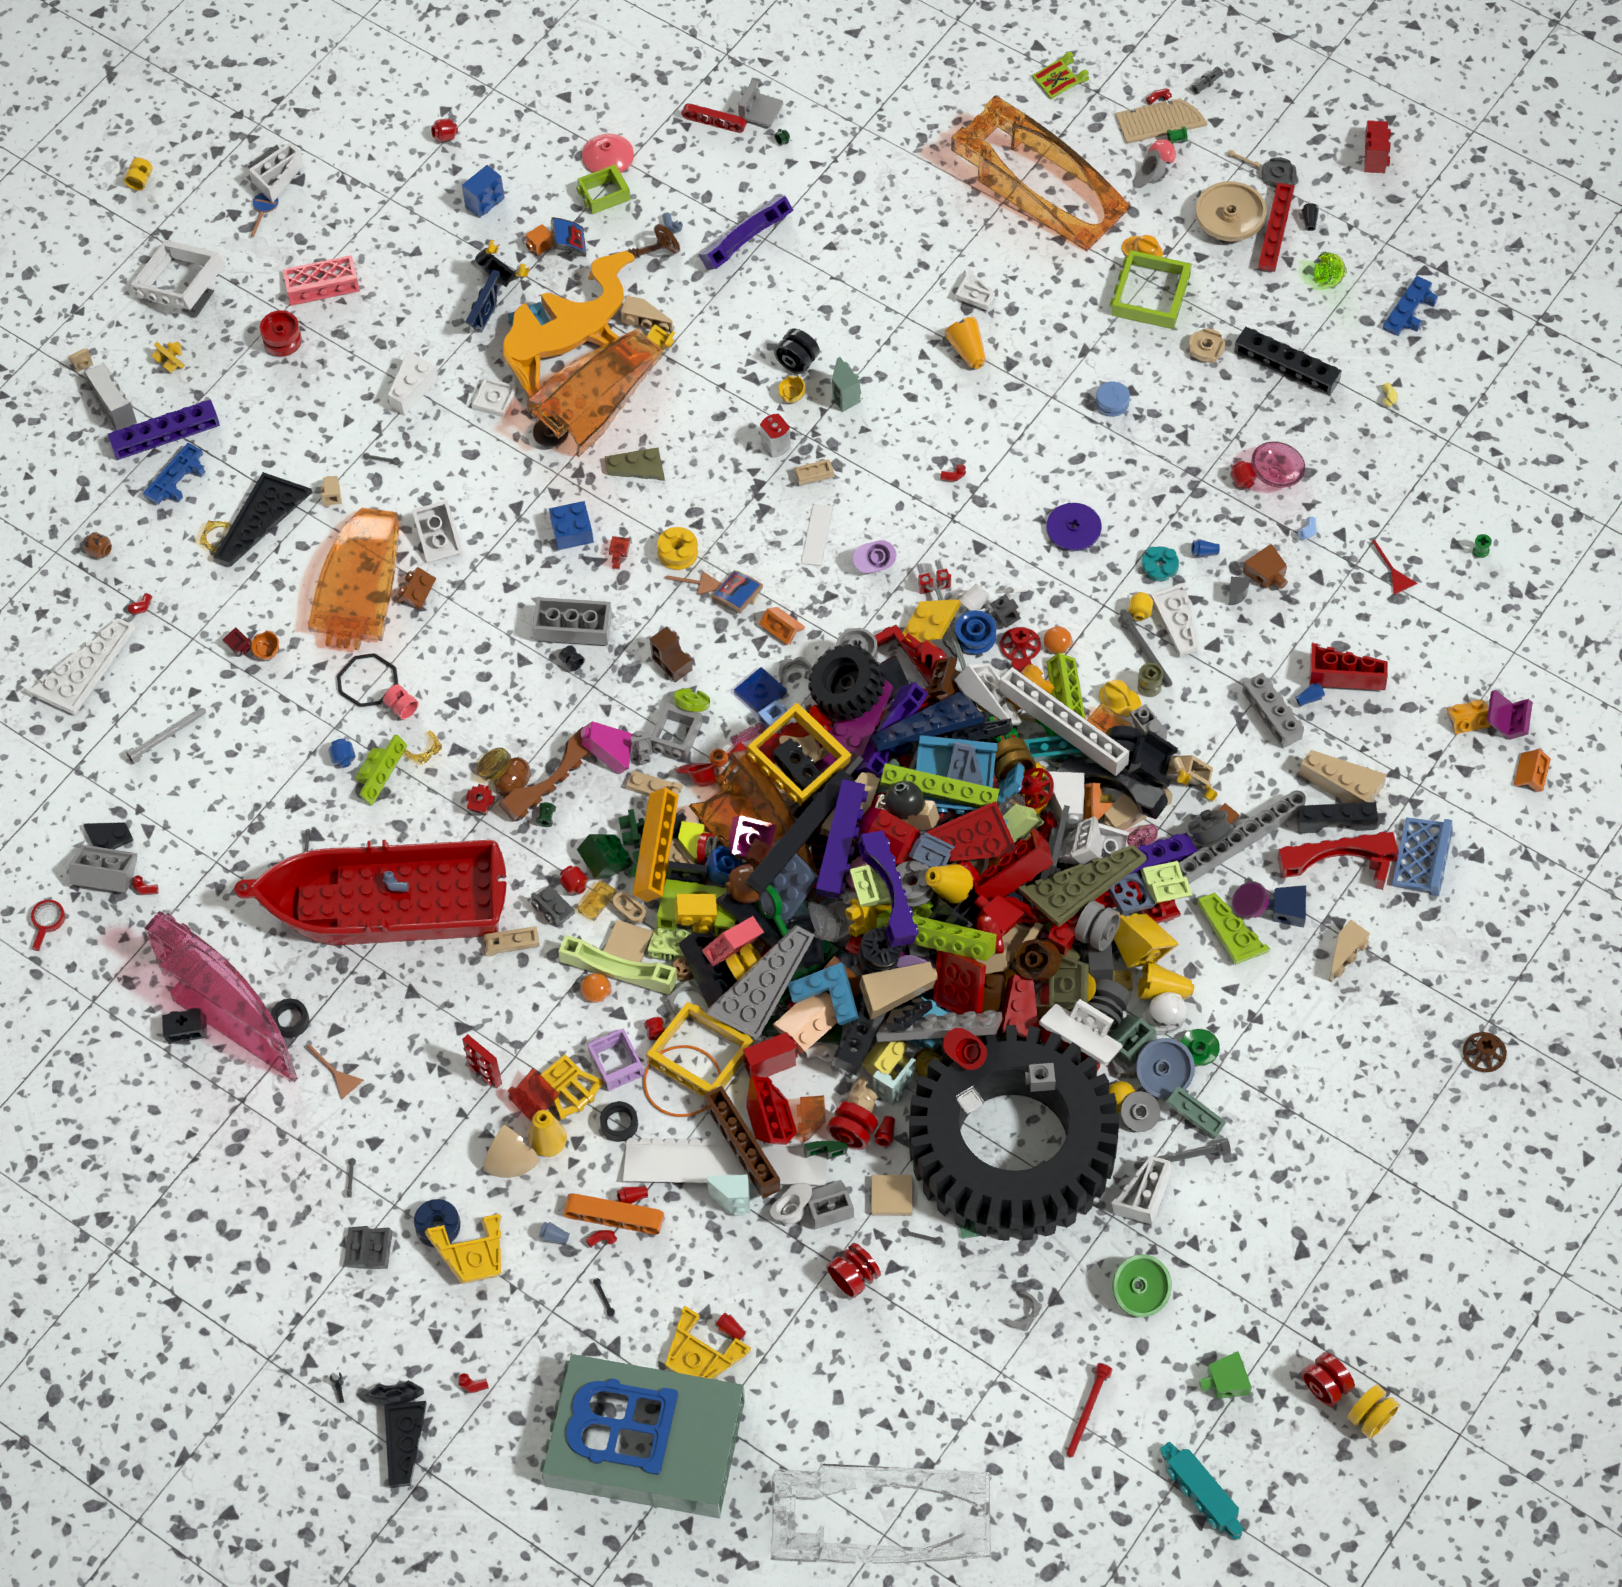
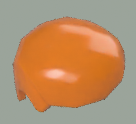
M1052 627L1044 635V646L1051 653H1066L1068 648L1073 645L1071 633L1064 627Z
M265 630V632L255 635L251 642V651L256 658L261 660L272 659L279 651V639L275 633Z
M599 973L589 974L581 982V994L589 1002H603L608 995H611V983L604 975Z

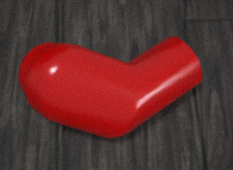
M1168 88L1155 90L1146 97V102L1151 105L1160 97L1168 100L1172 97V94Z
M958 464L953 472L941 471L940 480L958 481L965 476L966 466Z
M144 593L141 601L134 602L128 606V612L130 614L146 612L153 596Z
M598 1230L585 1240L590 1247H593L601 1240H606L607 1244L611 1245L617 1241V1237L612 1230Z

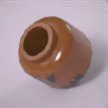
M98 532L87 535L83 541L85 552L98 559L107 557L112 550L110 539Z

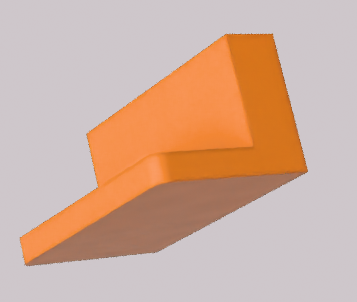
M779 607L767 608L759 625L785 644H791L797 631L805 629L803 624Z
M1541 749L1521 753L1514 785L1517 787L1528 784L1536 792L1543 791L1551 758Z

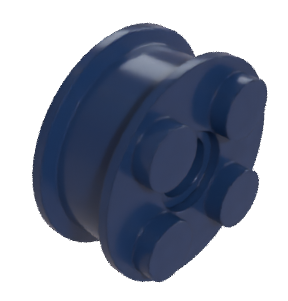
M432 1199L423 1203L417 1209L414 1216V1226L419 1240L429 1247H434L426 1236L425 1231L428 1228L438 1227L432 1224L435 1221H441L442 1224L439 1226L444 1225L449 1242L452 1243L460 1231L459 1215L456 1208L450 1202L442 1199Z

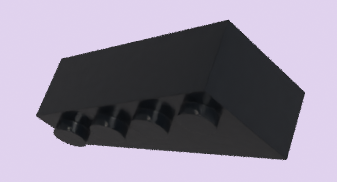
M692 932L678 944L706 1004L710 1008L735 984V981L726 963V959L712 966L702 951L718 936Z

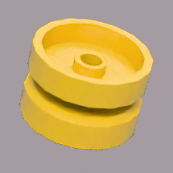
M750 943L740 949L742 958L734 953L726 959V963L737 981L762 958Z
M1378 1384L1374 1385L1359 1399L1347 1416V1419L1355 1426L1363 1423L1361 1432L1369 1439L1377 1435L1400 1408V1404L1394 1398L1389 1397L1385 1399L1386 1391Z

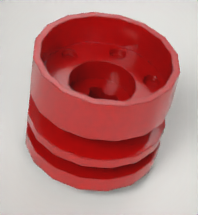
M852 1243L848 1246L849 1250L845 1249L842 1252L844 1259L837 1256L826 1265V1268L837 1286L849 1297L856 1298L865 1290L863 1282L869 1285L872 1284L873 1279H878L881 1276V1271L874 1259L864 1248L857 1243Z

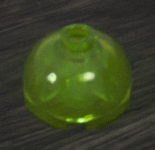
M1322 252L1318 256L1320 259L1319 264L1315 263L1314 267L1315 283L1319 282L1318 287H1335L1346 276L1347 268L1339 255L1332 252Z

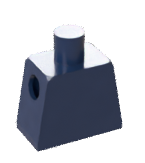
M1306 885L1275 888L1273 899L1268 898L1269 903L1266 910H1273V921L1304 927L1306 920Z

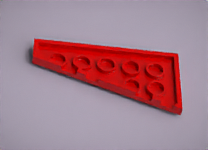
M996 801L926 832L955 846L950 852L951 855L948 862L997 858L1003 856L1006 852L1010 854L1017 848Z

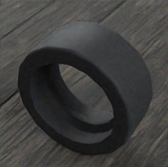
M288 998L279 1001L272 1008L270 1014L274 1030L285 1038H294L303 1034L310 1022L307 1008L297 999ZM294 1009L301 1013V1020L292 1027H283L278 1021L279 1016L286 1010Z
M617 1101L608 1104L601 1111L599 1118L601 1130L605 1137L616 1142L627 1141V1139L633 1137L639 1125L637 1112L627 1102ZM617 1112L626 1113L631 1118L630 1126L622 1131L611 1130L607 1124L609 1116Z

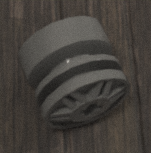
M1103 978L1095 979L1096 992L1094 997L1088 1001V1004L1113 1019L1114 1021L1109 1030L1116 1029L1121 1023L1123 1011L1127 1009L1131 994L1124 986L1115 981Z

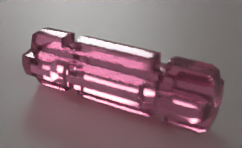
M759 722L755 724V727L751 726L739 732V735L731 736L730 741L732 745L736 746L742 741L744 743L756 737L757 734H762L766 730L765 725Z

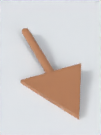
M704 571L701 581L666 576V579L700 584L697 595L716 591L722 584Z

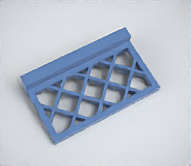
M1406 817L1392 881L1393 887L1430 891L1432 895H1440L1453 833L1452 820L1444 819V822ZM1409 825H1418L1421 829L1412 834L1409 830ZM1431 827L1440 828L1439 832L1433 836L1427 830ZM1424 832L1428 839L1420 843L1416 837ZM1413 839L1417 846L1408 850L1405 844ZM1432 842L1436 848L1428 853L1424 846ZM1421 849L1425 855L1417 860L1413 853ZM1410 856L1414 862L1405 867L1402 860ZM1429 859L1432 865L1424 869L1420 863ZM1417 865L1422 872L1413 877L1409 870ZM1403 873L1410 877L1405 882L1398 881V877ZM1425 875L1429 879L1428 885L1419 884L1417 879Z

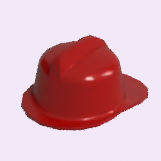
M718 762L686 764L678 767L676 772L687 773L693 784L700 787L714 785L716 783L715 766L718 765Z
M964 1028L951 1029L943 1039V1047L946 1054L963 1068L975 1070L984 1064L987 1057L986 1047L979 1038Z

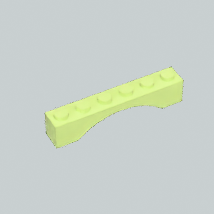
M565 935L558 951L560 962L664 994L670 995L677 981V971L674 967L658 962L641 963L622 959L601 951L584 940Z

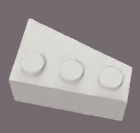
M289 142L249 169L252 183L272 203L304 166L301 152Z

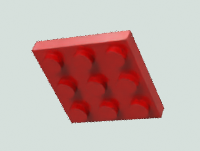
M937 950V980L934 983L933 1001L936 1005L958 1015L970 1011L982 1013L986 965L966 956Z

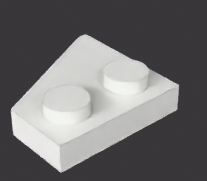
M970 269L955 294V299L985 310L989 309L995 298V293L981 279L978 280Z

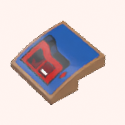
M734 570L711 595V598L724 607L728 605L740 614L763 589V584L744 573Z

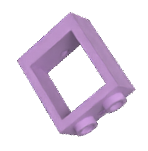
M624 1028L613 1030L607 1036L595 1038L587 1044L589 1054L608 1092L644 1076L643 1065ZM623 1043L633 1064L607 1075L597 1054Z

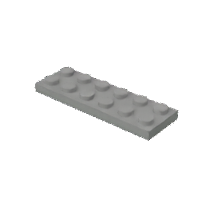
M988 1010L983 1013L970 1011L960 1015H956V1013H947L944 1016L929 1014L921 1017L905 1031L887 1030L886 1021L888 1018H886L876 1034L877 1042L944 1038L946 1033L954 1028H964L975 1036L996 1034L1000 1026L1002 1013Z

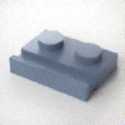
M921 830V835L919 839H916L909 857L930 867L946 865L951 855L950 852L955 846Z

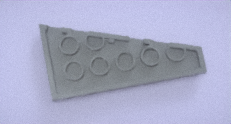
M795 925L705 1013L758 1039L815 935Z

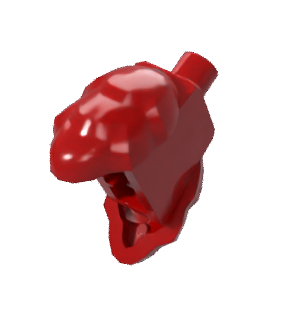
M981 895L974 902L981 909L976 918L977 930L997 934L996 954L1004 953L1002 937L1017 925L1018 922H1038V914L1031 906L1019 901L1015 897H1001L997 895L992 901H989Z

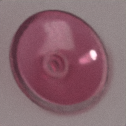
M1282 442L1263 443L1254 450L1251 457V467L1254 474L1259 480L1272 487L1287 488L1294 486L1300 482L1305 473V462L1301 454L1292 446Z

